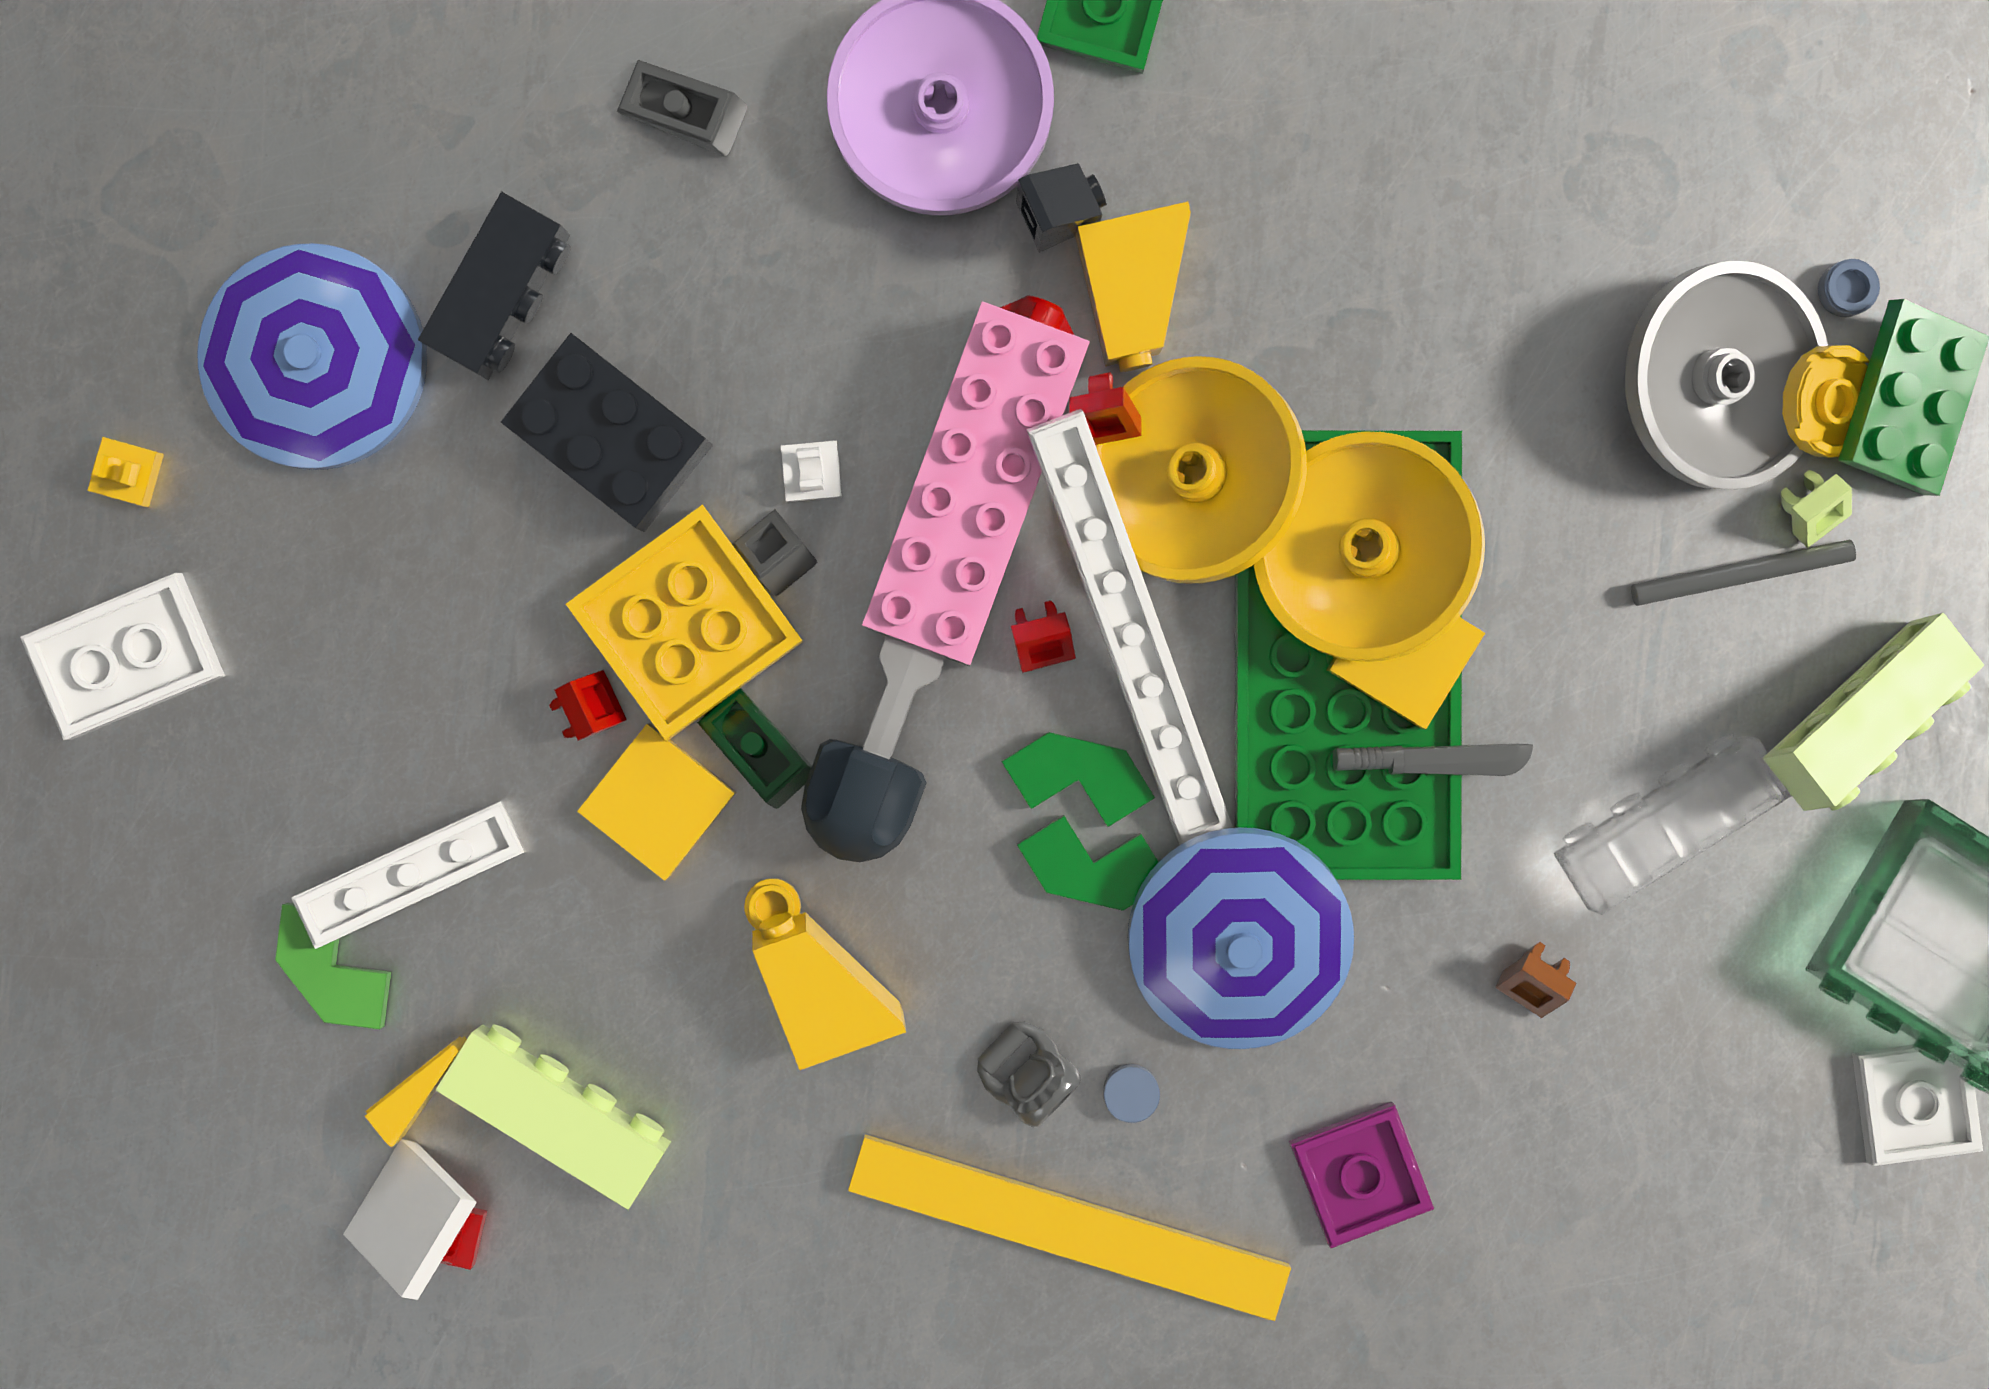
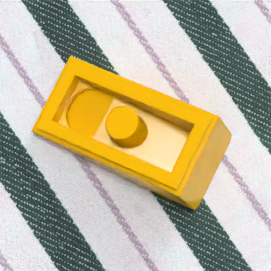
M459 1036L365 1111L367 1113L365 1115L366 1119L390 1147H393L406 1135L432 1098L439 1083L466 1042L467 1038L465 1036L463 1038Z

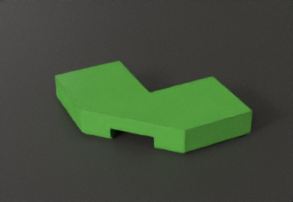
M294 903L282 904L275 960L324 1023L372 1029L385 1027L391 971L336 965L339 939L315 949Z

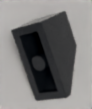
M1079 163L1029 174L1018 179L1016 204L1039 253L1075 237L1078 226L1101 221L1102 212L1100 208L1107 205L1105 196L1095 175L1092 174L1085 177Z

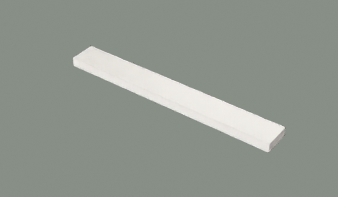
M1079 409L1026 429L1178 844L1181 845L1194 837L1211 831L1233 828L1084 412Z

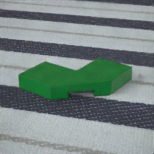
M1048 732L1001 761L1031 809L1078 780L1107 827L1155 799L1131 757L1124 749Z
M1064 815L1017 843L1018 848L1046 893L1121 911L1133 905L1142 883L1150 871L1158 864L1157 858L1141 833L1093 862Z

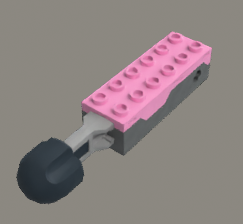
M1027 295L1000 308L982 301L862 624L866 629L886 636L879 658L888 680L864 747L835 739H829L821 743L804 786L801 810L806 830L819 848L837 859L861 863L881 858L901 843L913 822L927 782L922 772L892 758L915 692L939 679L946 658L969 667L971 665L1042 473L1026 429L1063 416L1090 343L1088 340L1075 336L1063 309L1045 299Z

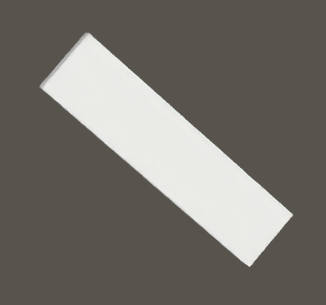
M500 801L298 894L291 899L314 948L317 949L526 851L503 802Z

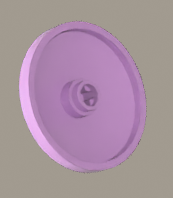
M881 0L863 13L851 26L834 56L828 77L827 110L831 130L839 152L849 169L870 191L883 200L905 210L928 215H954L977 210L997 201L1018 185V179L1028 175L1040 157L1049 136L1054 107V86L1047 57L1031 28L1014 10L1000 0Z

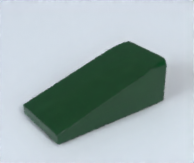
M742 688L713 707L697 722L765 803L773 808L781 807L805 785L812 765Z

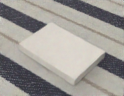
M182 573L171 574L20 637L63 741L80 737L225 676Z

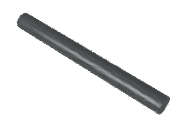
M1849 539L1636 583L1631 586L1632 599L1636 606L1848 563L1856 560V549L1853 541Z

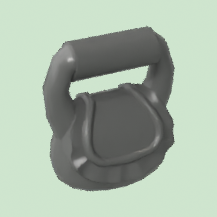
M1025 1021L1012 1022L978 1058L977 1072L984 1088L994 1098L1010 1106L1015 1115L1023 1123L1031 1127H1038L1070 1096L1081 1081V1076L1076 1067L1059 1054L1054 1042L1044 1030ZM1030 1037L1037 1048L1035 1053L1030 1054L1029 1059L1014 1075L1011 1074L1009 1080L1005 1083L995 1079L992 1075Z

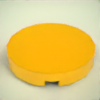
M1849 345L1817 346L1803 354L1789 372L1783 391L1782 415L1788 435L1800 450L1815 457L1840 456L1868 368L1865 363H1869V359L1863 352Z

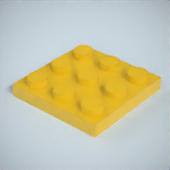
M703 504L566 603V606L666 741L677 735L803 642Z

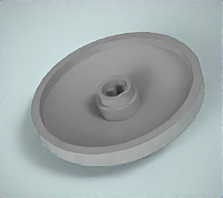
M1731 261L1711 263L1688 270L1671 280L1653 297L1639 318L1631 337L1625 365V394L1630 417L1639 439L1648 453L1663 469L1674 477L1694 486L1708 489L1735 490L1757 486L1775 478L1788 469L1803 454L1804 451L1797 447L1786 429L1782 415L1783 391L1789 372L1800 357L1817 346H1828L1821 321L1804 293L1788 278L1771 268L1752 262Z

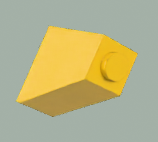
M1188 201L1077 227L1075 238L1105 367L1118 364L1120 372L1145 368L1153 364L1151 356L1159 355L1163 349L1191 214Z
M806 912L793 917L790 913L772 916L759 925V929L752 931L753 954L799 1070L906 1033L904 1014L900 1002Z

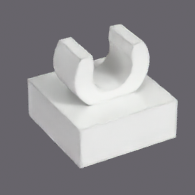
M837 440L781 445L787 503L843 498Z

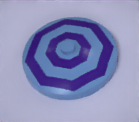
M314 243L295 244L273 249L253 258L241 266L223 283L213 297L201 325L197 350L198 371L204 395L212 412L220 424L237 442L262 458L281 465L307 470H328L344 467L368 458L391 442L404 428L415 411L423 392L427 372V345L418 341L423 327L414 305L400 285L385 271L368 259L343 248Z
M1238 827L1211 831L1194 837L1169 852L1150 871L1135 897L1128 923V952L1132 971L1143 997L1153 1011L1164 1022L1184 1036L1203 1044L1226 1049H1250L1272 1045L1286 1040L1309 1027L1321 1017L1338 996L1347 978L1353 957L1354 927L1351 911L1343 891L1329 868L1319 857L1297 841L1272 831L1257 828Z

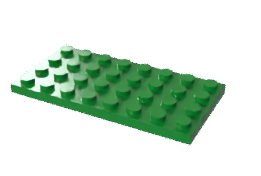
M1301 430L1306 451L1334 437L1357 432H1385L1408 437L1436 451L1462 477V431ZM1254 565L1235 574V828L1268 830L1297 841L1319 857L1329 868L1336 880H1461L1462 775L1390 774L1388 769L1336 771L1333 767V750L1335 748L1462 745V672L1427 729H1421L1327 671L1334 657L1310 647L1296 638L1279 622L1268 607L1260 591Z

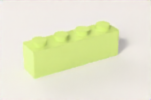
M1944 613L1910 621L1766 754L1763 760L1803 811L1828 807L1832 811L1838 810L1849 804L1859 795L1860 789L1857 786L1868 775L1879 773L1896 760L1898 755L1895 750L1905 740L1921 735L1933 725L1934 719L1932 715L1941 706L1951 704L1965 695L1971 688L1968 681L1984 664Z
M493 1024L490 1029L485 1025H481L471 1032L436 1088V1091L629 1210L671 1143L670 1140L662 1136L664 1129L645 1115L636 1113L633 1118L616 1108L617 1100L604 1089L593 1084H588L584 1088L567 1077L569 1073L568 1068L556 1059L544 1054H540L539 1058H536L519 1047L522 1042L521 1039L511 1031Z

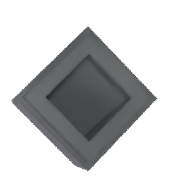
M776 509L732 543L758 579L775 596L781 594L817 563L815 557Z

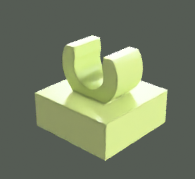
M1811 470L1805 472L1804 485L1811 493L1804 498L1795 496L1788 488H1784L1781 491L1782 506L1787 513L1792 515V534L1807 548L1852 515V488L1837 474L1824 483L1823 478L1818 473Z

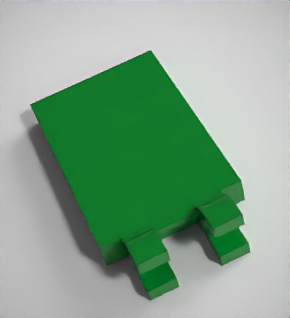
M1047 0L1037 39L1041 46L1143 74L1163 0Z

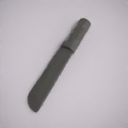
M1533 744L1335 748L1333 750V767L1336 771L1388 769L1390 774L1421 773L1508 776L1518 772L1527 764L1532 754Z

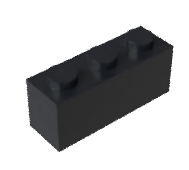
M501 191L420 334L418 341L486 380L490 379L493 371L500 373L513 355L515 343L511 342L519 325L521 322L528 324L541 305L543 295L539 293V290L549 273L556 275L564 265L570 252V245L566 243L570 234L559 223Z

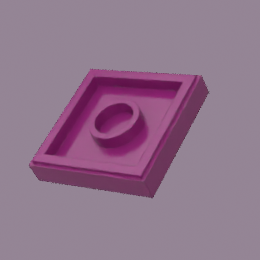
M1393 1102L1289 1141L1330 1249L1434 1210Z

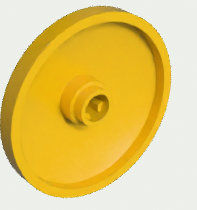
M1204 356L1183 357L1157 364L1141 372L1123 387L1141 416L1142 436L1095 445L1139 568L1144 573L1156 578L1186 584L1207 583L1233 576L1257 563L1275 547L1289 529L1301 504L1307 477V455L1303 434L1296 416L1284 398L1265 379L1252 370L1229 360Z
M1385 432L1350 433L1334 437L1307 450L1306 484L1297 514L1289 529L1275 547L1257 563L1253 564L1260 591L1268 607L1279 622L1296 638L1320 652L1340 659L1361 662L1385 661L1405 656L1427 646L1445 633L1462 615L1472 599L1482 573L1485 553L1484 527L1479 508L1469 487L1455 468L1436 451L1418 441L1397 434Z

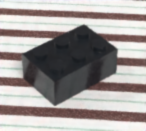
M572 333L567 336L501 421L504 426L620 517L643 532L648 529L713 446L704 436Z

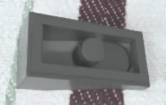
M637 60L617 112L704 149L727 156L731 151L745 117L747 105L734 92Z

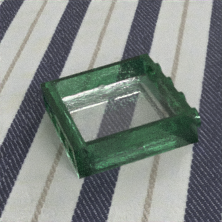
M1930 799L1904 800L1805 970L1822 980L1818 986L1822 992L1844 1004L1849 1005L1851 1000H1854L1869 1010L1865 1016L1868 1021L1892 1034H1897L1899 1030L1903 1031L1916 1040L1912 1047L1917 1052L1937 1063L1945 1064L1946 1060H1949L1958 1067L1963 1068L1964 1070L1960 1078L1969 1085L1988 1094L1989 837Z

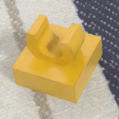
M102 437L87 491L149 507L164 454Z

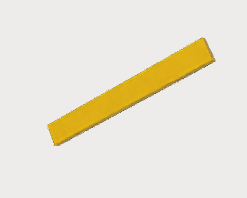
M867 1134L864 1136L848 1191L1271 1321L1276 1319L1291 1271L1289 1263Z

